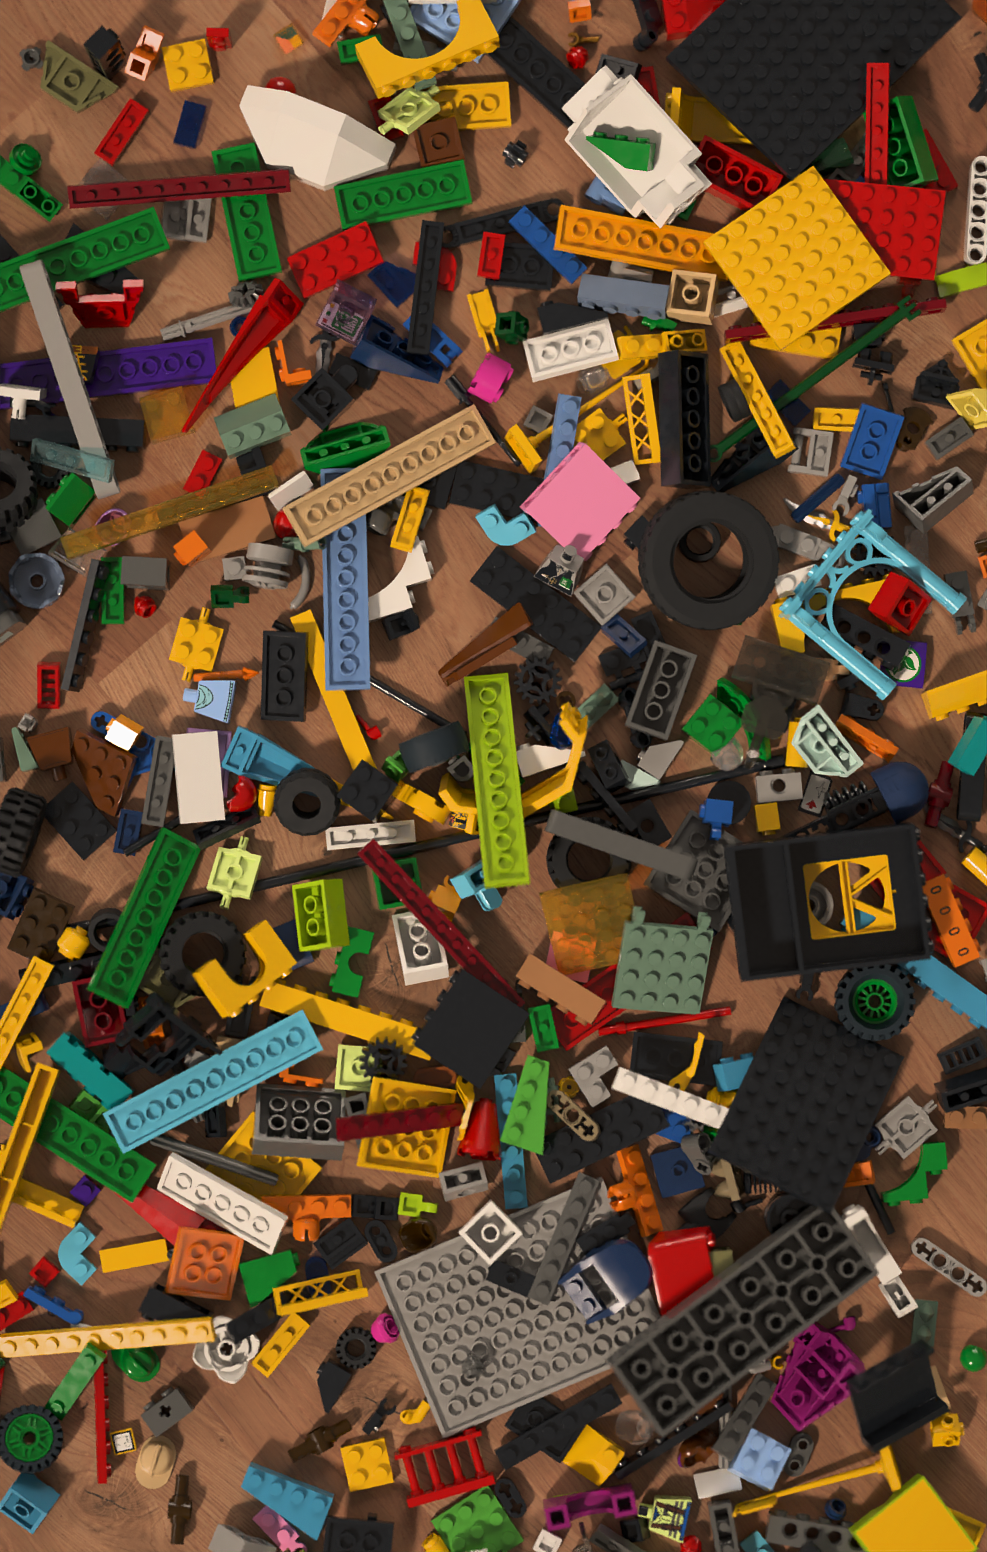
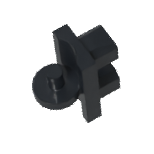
M864 348L853 360L852 367L868 370L869 372L861 370L860 377L868 378L867 385L872 386L873 380L882 381L883 378L882 374L875 372L889 375L894 372L895 365H892L893 353L881 351L879 361L877 362L870 360L872 349Z
M545 703L536 707L533 705L523 716L528 721L524 725L529 730L525 737L528 739L533 735L537 742L542 739L549 746L559 737L558 734L563 728L558 720L553 721L551 724L545 720L544 717L550 713V709Z

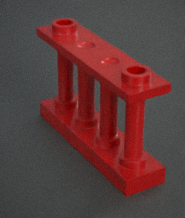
M475 1426L462 1430L463 1433L412 1448L411 1445L398 1448V1452L394 1453L395 1460L403 1458L411 1487L410 1495L406 1498L408 1508L495 1484L494 1473H488V1470L484 1468L476 1437L482 1436L481 1428L476 1429ZM468 1440L476 1469L475 1477L466 1479V1476H463L454 1444ZM446 1446L455 1477L453 1479L454 1483L447 1485L441 1481L433 1449ZM423 1452L433 1482L432 1489L423 1491V1488L419 1486L411 1457Z

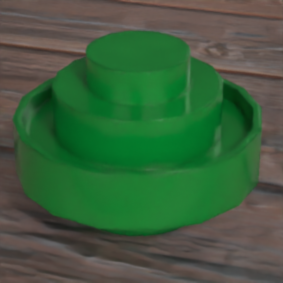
M25 143L17 144L9 154L10 164L21 174H35L41 167V155L31 145Z

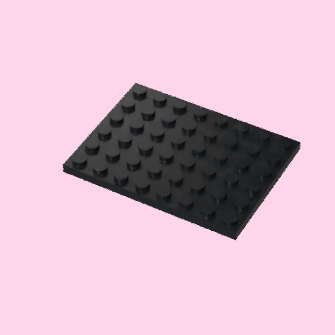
M784 996L708 1153L831 1214L904 1056L872 1040L860 1038L848 1031L844 1026Z

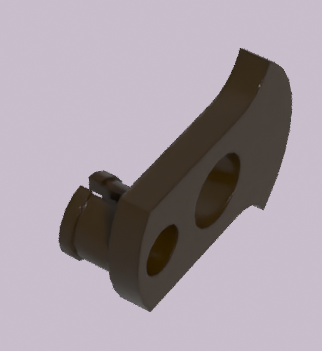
M906 407L903 409L905 419L896 440L897 448L901 452L915 450L925 428L933 425V420L929 414L917 407ZM910 423L915 424L918 427V433H910L907 425Z

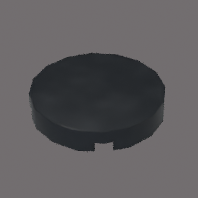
M726 780L718 783L707 796L708 799L733 801L732 823L730 825L741 822L747 817L751 809V798L748 790L736 781Z

